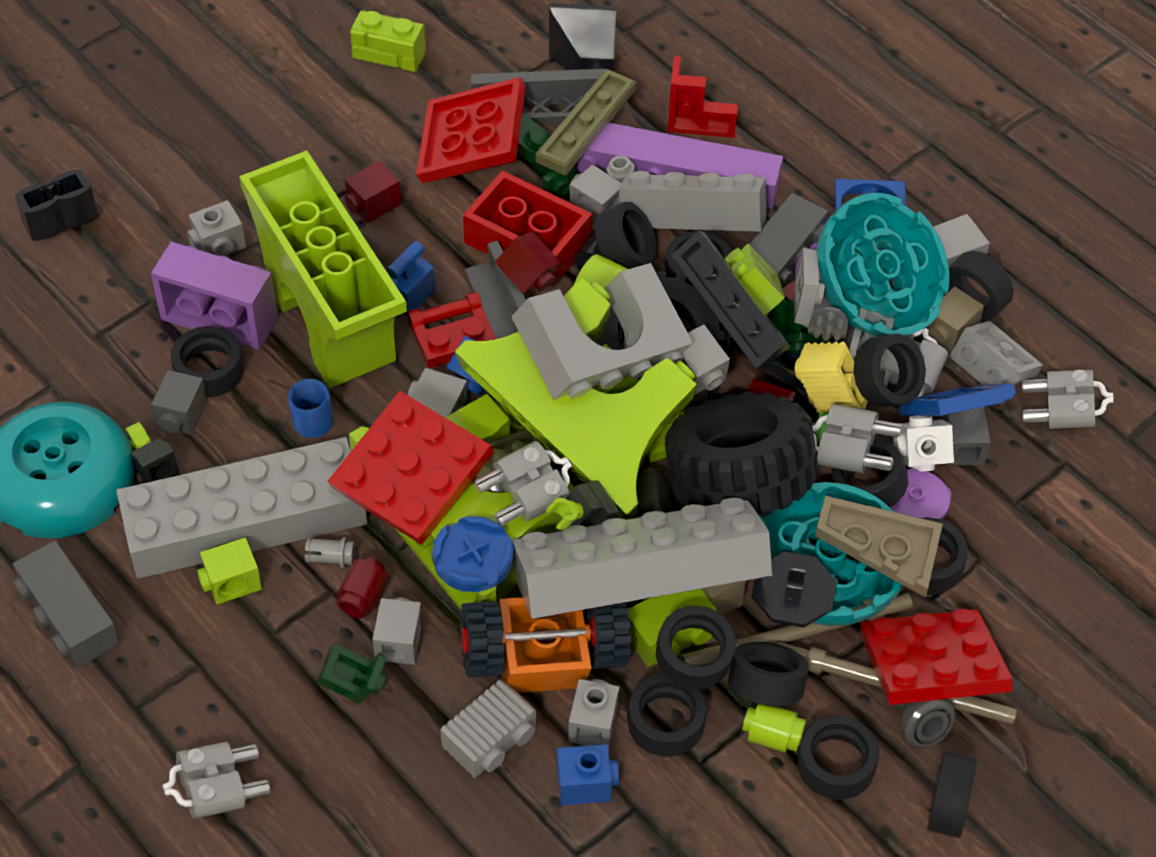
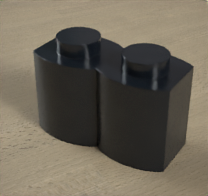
M71 170L61 173L48 183L28 186L15 195L22 223L32 241L53 237L65 227L83 225L98 215L92 187L82 170Z

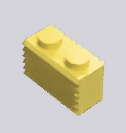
M830 341L826 344L823 342L817 344L815 342L812 345L808 342L805 344L800 357L795 362V375L798 380H801V383H804V388H806V393H808V400L811 405H814L817 413L829 412L832 404L858 409L866 408L868 401L862 397L856 386L853 372L854 360L845 342L842 341L839 344L837 341L833 344Z

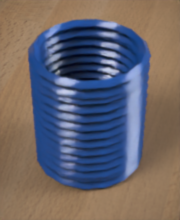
M316 379L298 381L288 392V402L294 429L300 435L307 438L323 436L330 431L334 420L329 390L323 382ZM310 407H318L312 410H304Z

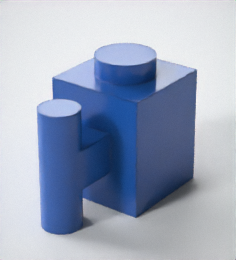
M414 241L386 268V272L406 301L407 311L417 309L435 291L434 267L427 260L420 257L425 249L417 241Z

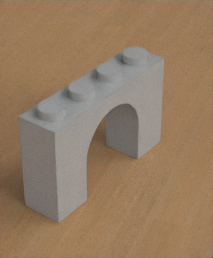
M651 263L621 271L604 288L610 296L608 300L624 331L625 348L623 350H612L602 347L588 338L579 327L560 289L528 298L511 316L553 400L567 395L571 399H576L587 394L595 386L600 385L602 389H606L616 385L623 377L631 375L632 379L640 378L644 375L645 371L666 358H669L674 364L683 360L681 354L693 342Z

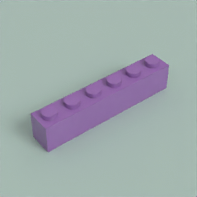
M608 123L574 165V171L583 173L593 164L607 173V166L612 158L626 156L634 164V172L646 171L650 175L681 172L685 176L717 173L719 176L735 177L738 174L748 173L755 177H765L766 208L772 209L780 182L783 156Z

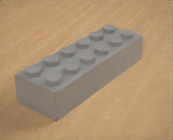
M347 437L116 490L129 552L137 579L202 564L200 552L245 537L252 552L366 525V510L332 489L327 482L351 452Z
M728 498L721 501L720 504L709 506L688 505L683 507L681 511L669 513L653 511L644 514L641 518L629 520L613 518L604 521L600 525L589 527L572 525L563 531L549 534L532 532L524 535L523 538L512 540L517 585L531 619L772 576L769 530L749 501L740 498Z

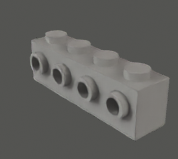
M636 171L626 174L619 187L620 203L631 202L638 206L647 216L652 228L761 232L767 217L765 177H755L748 173L738 174L735 177L719 176L717 173L685 176L681 172L650 175L646 171Z

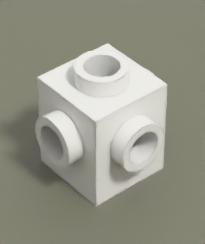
M925 415L911 416L908 423H898L902 425V433L900 437H893V445L901 453L904 463L908 467L924 472L934 470L935 464L954 463L953 432L950 423L943 419L932 420V416Z

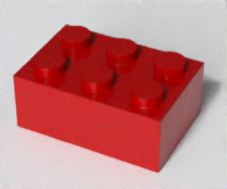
M502 170L463 214L464 243L488 255V243L498 241L504 252L516 237L534 232L562 263L553 272L555 279L549 286L554 287L575 262L576 253L591 233L592 213Z

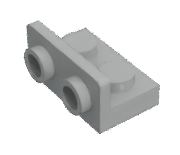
M803 248L794 283V323L802 324L807 328L809 327L812 314L817 309L832 307L824 296L825 284L821 283L816 250Z
M991 321L965 328L950 354V357L982 385L1012 384L1015 386L1018 382L1036 377L1043 366L1042 363Z

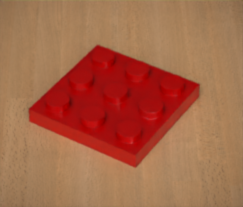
M521 77L428 100L416 175L421 183L516 161L526 88Z
M399 391L327 482L338 493L423 545L492 456L494 450L487 442L402 391Z
M957 609L953 612L935 614L919 613L914 616L898 618L880 617L875 620L860 622V636L889 705L1012 692L1013 678L978 609Z

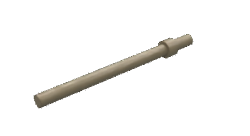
M910 594L897 595L884 610L864 621L875 620L885 617V615L912 608L913 603ZM873 598L861 601V606L851 608L852 612L872 605ZM811 623L804 628L788 625L737 639L736 647L752 641L778 644V642L787 643L849 625L824 626ZM715 645L682 654V662L698 667L714 663L719 656L720 646Z
M778 642V644L791 648L804 656L809 663L808 671L821 674V671H825L882 688L874 668L826 655L827 651L815 647L807 650ZM973 696L946 699L955 709L1011 725L1014 723L1017 712L1015 708Z

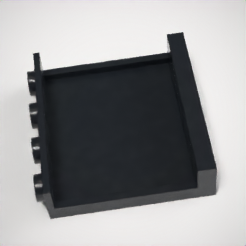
M699 230L671 256L753 366L768 375L805 391L804 383H801V380H798L795 375V362L801 353H787L786 350L790 345L770 320V312L766 314L707 235Z

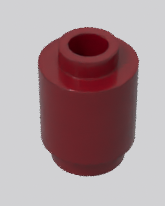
M372 557L355 559L337 592V607L347 615L355 618H364L367 612H372L389 579L384 564Z

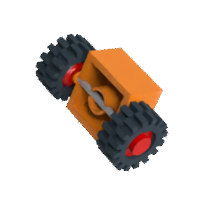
M523 597L499 599V603L496 601L463 603L461 606L460 642H462L461 654L467 678L502 675V680L517 693L577 689L579 679H588L591 666L593 669L626 667L630 660L631 648L629 643H631V635L629 634V628L631 626L630 621H628L629 611L626 608V602L585 609L586 613H584V616L583 611L578 610L531 619Z

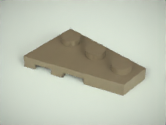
M825 496L815 536L926 598L943 524Z

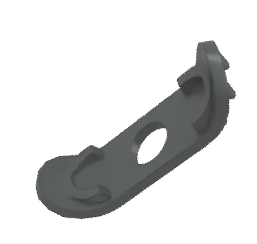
M823 307L817 309L812 314L809 327H806L805 333L814 335L815 338L821 336L823 343L829 339L831 343L838 340L842 341L846 338L848 319L845 313L838 308Z

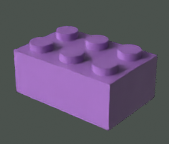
M170 242L151 272L161 320L189 329L204 326L223 328L233 334L240 345L259 351L278 320L272 274L259 266L246 265L233 261L226 256H217L198 250L193 246H184Z

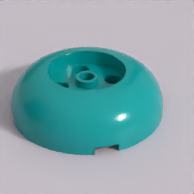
M868 193L857 196L844 203L829 217L817 243L818 268L821 275V283L825 284V298L832 307L838 308L845 313L848 324L851 327L861 330L862 333L874 336L891 334L908 336L927 327L941 312L939 307L943 295L948 293L949 289L948 260L941 239L927 218L920 211L914 213L908 207L901 204L902 199L884 193ZM892 278H894V288H893V289L891 288V286H890V284H889V280L892 279ZM863 308L872 312H878L887 318H894L892 330L884 326L882 322L874 324L866 319L864 321L857 316L858 310Z
M62 401L40 404L10 418L0 427V522L22 530L23 535L52 539L86 532L109 519L115 514L114 508L119 504L116 490L133 486L136 477V467L131 454L133 448L121 426L106 413L94 407L81 403ZM81 465L77 470H74V466ZM37 474H43L45 480L32 477Z
M831 482L813 483L805 496L799 501L794 500L790 507L782 511L780 509L774 510L771 515L759 516L769 530L771 559L784 551L816 557L836 581L843 580L847 584H838L837 581L832 612L816 620L813 624L824 626L855 624L869 619L884 610L896 598L903 585L859 560L848 558L846 553L815 536L825 496L894 511L876 496L857 487ZM817 541L815 546L811 544V542ZM873 598L872 605L852 612L851 608L861 606V601Z

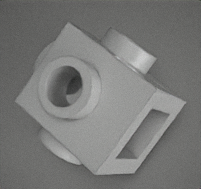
M228 200L189 215L191 230L187 231V237L191 246L217 256H227L230 253L246 248L242 222Z

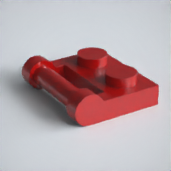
M477 292L466 294L465 299L419 311L418 308L407 311L410 328L428 369L449 363L464 336L475 341L496 339ZM465 313H470L471 315L469 318L427 330L424 326Z

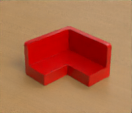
M674 56L667 132L735 138L738 105L704 101L706 77L680 75L681 57Z

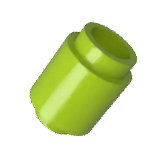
M758 704L757 708H748L742 731L749 732V742L784 753L787 752V749L797 752L804 733L806 720L798 718V713L777 706Z

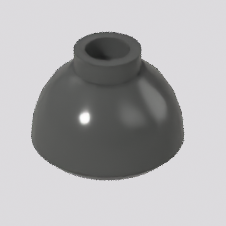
M946 699L900 704V727L906 741L915 748H926L937 744L946 737L953 726L955 709Z

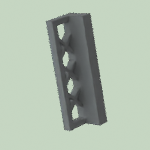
M605 69L471 74V89L521 77L526 86L523 106H528L532 109L524 114L538 125L561 124L604 73ZM551 104H560L565 107L561 112H552L547 108Z
M498 241L488 243L487 263L465 268L467 284L472 293H478L482 308L496 339L518 332L511 316L526 301L523 293L495 263L497 258L503 253Z

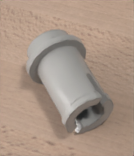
M626 156L612 158L607 166V174L621 183L626 174H631L635 171L634 164Z
M343 537L341 541L307 538L305 551H309V554H305L306 563L340 564V568H346L347 565H352L356 559V542L349 541L348 537Z

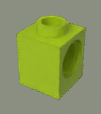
M246 537L200 552L203 568L197 570L199 581L204 593L211 590L216 605L262 590L258 567Z

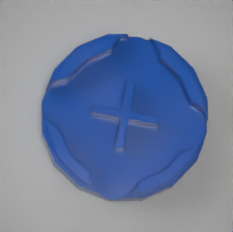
M468 516L459 519V523H455L450 527L448 524L441 529L433 544V564L437 575L448 586L463 592H481L494 588L506 579L513 567L514 545L511 537L509 538L505 533V529L499 523L485 517Z

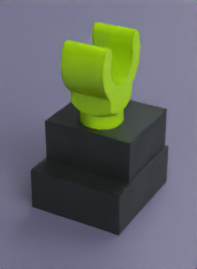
M140 422L125 428L131 438L130 442L134 449L131 454L136 470L144 483L180 475L174 451L167 441L163 442L161 438H158L151 442Z
M599 480L577 485L566 499L556 498L546 509V512L558 513L563 519L556 528L565 530L570 525H581L584 527L600 525L608 519H613L619 513V510Z

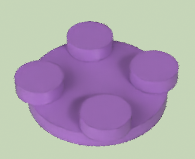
M906 469L909 485L904 496L890 508L896 513L912 517H931L943 520L950 504V489L941 479L930 472Z

